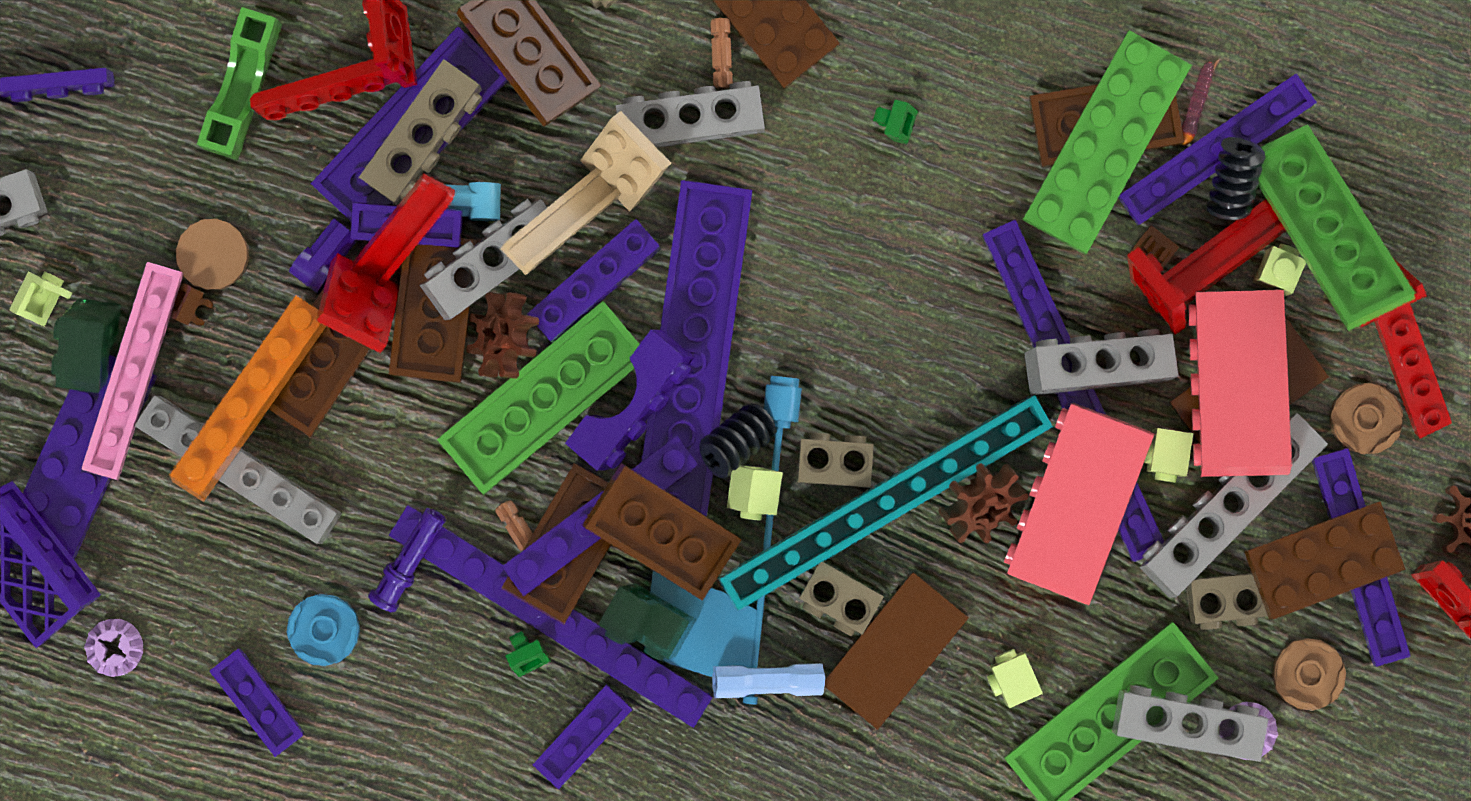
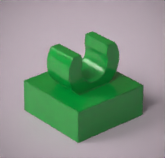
M895 99L892 110L877 107L873 121L878 122L879 126L886 127L884 134L894 142L907 145L918 110L907 102Z
M523 631L509 637L515 651L505 655L510 668L518 677L551 662L545 648L538 639L530 643Z

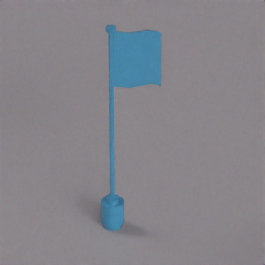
M771 376L770 385L766 384L764 409L772 417L777 431L775 434L771 470L779 471L783 428L790 429L791 422H798L802 388H798L799 379ZM774 515L766 516L763 551L771 546ZM653 570L645 649L669 664L712 677L713 666L741 665L747 668H757L765 595L757 600V609L747 605L738 611L735 609L727 593L710 588L702 601ZM749 694L743 697V703L757 705L758 697L754 696L755 694Z

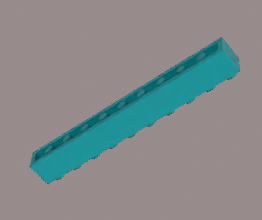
M1028 396L722 574L718 579L735 609L739 611L948 489L952 481L958 483L977 472L976 466L979 463L987 466L1053 426L1036 396Z

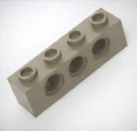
M443 59L359 178L390 201L399 205L415 185L422 172L429 173L434 168L440 158L437 152L443 143L447 142L450 144L461 129L458 122L466 112L472 114L482 100V96L479 95L482 90L481 86ZM443 97H450L454 100L453 110L445 115L437 113L436 103ZM423 126L431 127L433 129L432 139L426 144L417 143L415 141L416 131ZM406 155L411 157L412 166L409 171L402 174L394 171V162L399 156Z

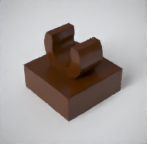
M1150 225L1128 254L1139 247L1145 255L1153 254L1163 268L1179 249V246Z
M181 282L170 317L186 325H189L190 321L196 325H204L205 321L197 317L195 311L200 305L212 308L213 303L203 297V292Z

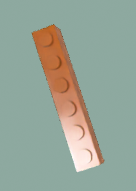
M297 295L293 298L169 476L173 483L202 502L205 501L326 328L325 325L316 321L318 309Z

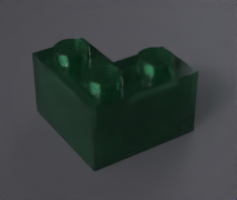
M78 298L70 308L65 310V313L60 318L56 319L54 339L59 340L58 353H54L51 363V373L56 375L55 387L99 393L107 384L110 348L119 338L121 304Z
M634 583L618 588L598 625L607 630L605 635L611 640L622 645L625 642L632 643L638 641L646 646L644 651L647 654L663 661L664 657L671 659L677 656L697 619Z

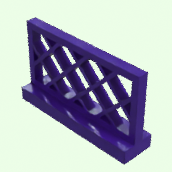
M11 481L1 486L0 603L34 647L38 648L84 607L93 603L101 594L16 484ZM10 537L14 538L22 548V556L10 553ZM10 562L23 564V580L10 577ZM32 566H35L43 575L45 584L32 582ZM11 586L23 588V604L17 603L12 598ZM32 590L45 593V608L32 606ZM54 595H58L69 610L66 613L54 610ZM33 614L45 617V631L42 634L33 625Z

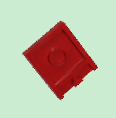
M362 0L363 10L369 19L370 31L367 32V42L373 52L374 59L255 93L250 98L251 109L266 120H281L289 113L300 110H315L320 104L331 101H346L352 95L365 91L377 92L384 89L386 85L396 82L403 88L418 85L407 6L400 0Z
M423 173L354 261L337 253L330 263L316 321L381 353L388 343L399 292V285L389 279L454 199L456 190Z
M1265 199L1252 209L1249 216L1236 220L1163 275L1160 273L1163 271V268L1155 256L1151 253L1145 255L1139 247L1127 255L1130 279L1133 285L1138 286L1147 297L1148 303L1154 311L1160 313L1168 323L1171 332L1176 335L1186 328V305L1195 299L1196 292L1208 290L1284 234L1286 230L1267 199Z
M1394 259L1414 290L1415 298L1359 327L1361 328L1372 322L1375 323L1415 434L1421 439L1452 424L1410 305L1426 297V292L1423 284Z
M1443 560L1420 565L1411 576L1470 639L1471 590L1461 580L1463 575L1460 570L1452 563H1445Z

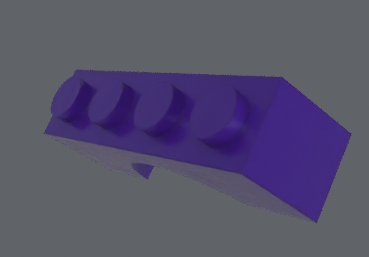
M650 330L629 358L637 377L636 392L629 406L620 414L610 418L600 415H586L565 442L568 447L597 471L614 469L622 462L626 455V452L623 450L631 440L636 441L644 433L648 426L645 423L653 411L657 413L663 408L669 399L668 391L675 383H681L691 370V367L688 365L694 359V356L662 330Z

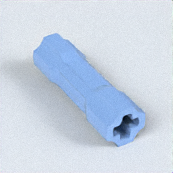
M822 663L793 664L789 667L747 668L741 665L713 666L712 688L714 698H739L749 694L789 693L795 696L823 695L825 687V673Z

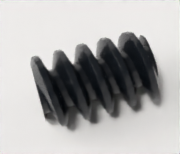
M1228 137L1221 142V147L1224 150L1218 154V160L1221 163L1215 167L1217 176H1214L1212 179V185L1215 188L1209 192L1211 201H1208L1206 208L1211 215L1218 218L1238 220L1246 218L1252 212V203L1256 197L1255 190L1259 185L1258 178L1262 173V165L1266 156L1262 148L1254 142L1238 137Z
M753 403L745 404L739 411L720 424L719 427H716L710 434L701 439L699 449L703 462L715 476L727 478L731 471H735L740 467L741 463L748 461L750 455H755L760 451V447L764 448L769 444L770 436H774L777 433L775 423L768 412L761 406Z

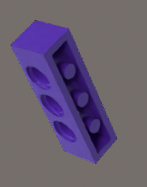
M635 219L528 312L527 315L539 318L537 327L553 343L661 250L659 244Z

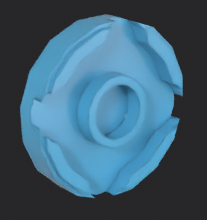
M318 594L308 597L295 606L288 619L287 636L291 647L299 658L312 665L327 666L341 662L352 653L359 640L360 625L357 613L348 602L336 595Z

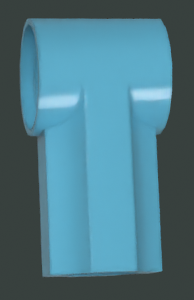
M471 182L469 185H447L456 190L454 199L447 209L463 210L462 217H468V220H500L501 184Z

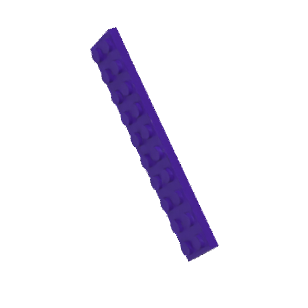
M681 180L660 330L664 331L694 356V359L688 365L691 367V370L686 378L679 384L675 383L668 391L669 399L667 403L657 413L653 411L647 419L648 426L646 428L642 461L677 436L698 463V466L665 491L707 517L713 473L703 462L699 445L702 438L720 426L753 190Z

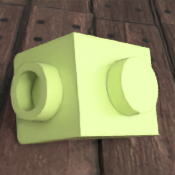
M28 271L9 310L45 327L59 296L61 295L70 300L73 293L62 287L64 280L44 271L42 277Z

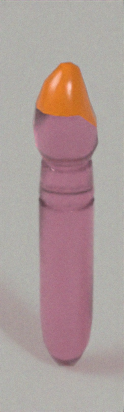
M1211 61L1204 64L1197 78L1188 107L1189 110H1187L1186 120L1182 124L1183 146L1191 143L1197 134V123L1213 79L1214 66Z

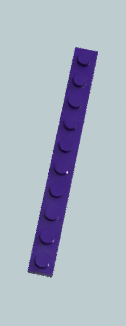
M1016 219L983 234V240L1033 348L1036 347L1035 342L1048 339H1057L1058 345L1070 344L1071 338ZM1063 356L1061 359L1062 367L1065 371L1071 373L1072 363L1067 357ZM1094 389L1055 393L1061 409L1069 410L1070 405L1076 403L1105 414ZM1137 482L1118 530L1132 562L1143 559L1142 555L1156 541H1159L1161 544L1164 543Z
M407 505L388 536L405 545L423 513ZM443 526L423 557L693 728L713 698L707 692L577 610L573 609L565 625L505 592L501 589L508 577L502 568L504 564Z

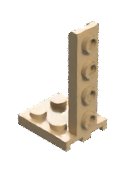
M621 111L610 119L580 160L591 172L513 235L501 247V250L525 275L615 200L618 199L629 212L634 209L671 164Z

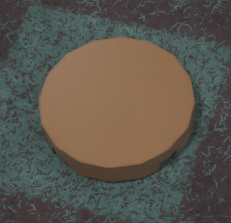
M202 219L190 225L180 236L176 248L177 265L184 274L183 276L194 286L206 290H223L239 280L245 273L249 261L248 244L242 233L232 224L219 219Z
M1372 383L1355 384L1343 390L1333 402L1330 412V426L1336 440L1343 447L1348 448L1349 451L1361 455L1375 454L1391 447L1400 436L1403 411L1396 396L1387 388Z
M1303 638L1292 641L1280 650L1273 664L1272 678L1276 691L1285 702L1298 709L1313 711L1326 707L1339 697L1345 686L1346 670L1342 658L1334 647L1322 640Z

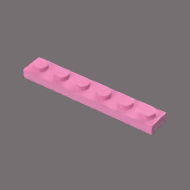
M150 262L146 263L83 462L82 470L119 481L134 434L135 424L140 415L184 275L180 271Z

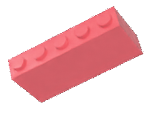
M1284 290L1196 292L1195 304H1188L1189 326H1196V339H1190L1189 341L1190 361L1197 360V374H1191V395H1198L1199 405L1198 409H1192V429L1199 430L1200 444H1193L1194 466H1201V477L1290 475L1292 459Z
M1072 403L1069 410L1062 408L1055 428L1061 430L1056 444L1053 442L1048 444L1042 462L1048 464L1044 477L1036 476L1029 495L1035 497V501L1031 511L1024 509L1017 526V530L1023 531L1018 545L1011 543L1004 563L1010 565L1007 572L1008 575L1089 605L1155 433Z

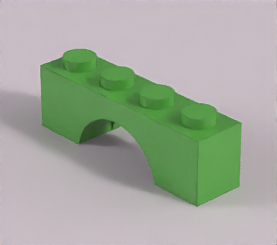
M241 7L230 40V57L225 78L214 104L207 111L197 145L202 149L235 160L239 159L254 113L250 106V98L253 94L261 92L282 27L277 18Z

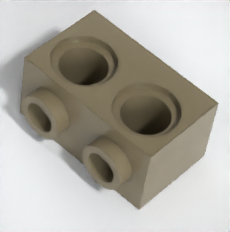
M809 432L808 439H801L798 483L870 488L874 444H867L865 436L845 435L844 442L830 441V434ZM821 448L827 453L828 462L824 468L815 469L809 465L807 456L810 450ZM857 451L863 456L864 464L859 471L852 472L844 466L843 459L847 452Z
M824 562L816 566L799 596V599L805 602L802 609L820 619L823 613L836 619L833 626L851 637L855 631L863 635L884 598L882 595ZM820 581H828L834 588L832 598L826 602L818 601L813 595L814 586ZM852 599H859L865 605L864 615L857 620L849 619L845 614V605Z
M1252 573L1196 578L1186 587L1190 623H1200L1201 630L1222 628V621L1236 620L1237 626L1258 624V617L1268 616ZM1244 589L1249 590L1253 595V603L1246 610L1240 609L1236 602L1238 593ZM1212 593L1217 599V607L1212 613L1206 614L1200 607V601L1205 594Z

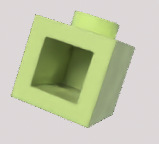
M1280 244L1279 247L1273 246L1266 250L1253 283L1269 290H1284V296L1286 297L1293 294L1306 262L1303 258L1298 257L1300 252L1285 244Z
M1161 428L1153 429L1152 432L1155 435L1144 461L1147 464L1146 472L1156 473L1155 480L1176 483L1177 476L1187 477L1193 433Z
M740 465L738 469L731 473L727 508L741 511L740 517L750 520H761L762 514L777 515L783 472L763 467Z
M1012 649L994 657L996 663L989 666L992 675L987 676V679L995 697L1001 694L1007 707L1011 708L1043 694L1025 653L1016 654L1015 650Z

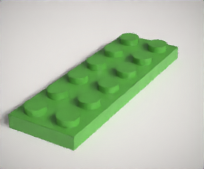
M1128 30L1026 212L1023 221L1086 255L1192 65Z
M1308 124L1261 147L1266 157L1262 165V173L1258 178V186L1348 331L1415 298L1414 290Z
M602 301L519 371L517 379L510 378L437 440L479 491L485 495L630 374L634 367L629 358L640 344L606 303Z
M1171 621L1003 758L1038 801H1068L1142 741L1116 736L1112 733L1119 690L1129 691L1130 685H1136L1152 689V696L1165 698L1166 691L1188 695L1187 702H1190L1219 678L1175 623ZM1153 706L1146 713V721L1149 725H1156L1163 718V710L1160 706Z

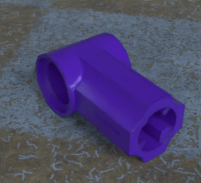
M333 219L311 248L307 247L296 258L289 272L316 294H319L325 287L330 263L337 253L345 257L358 240L351 239V231L336 219Z

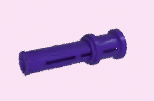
M426 508L394 562H390L385 566L383 570L385 575L379 585L368 594V598L376 606L388 612H395L398 609V600L406 587H411L414 583L413 573L426 554L438 531L446 522V518L434 509Z

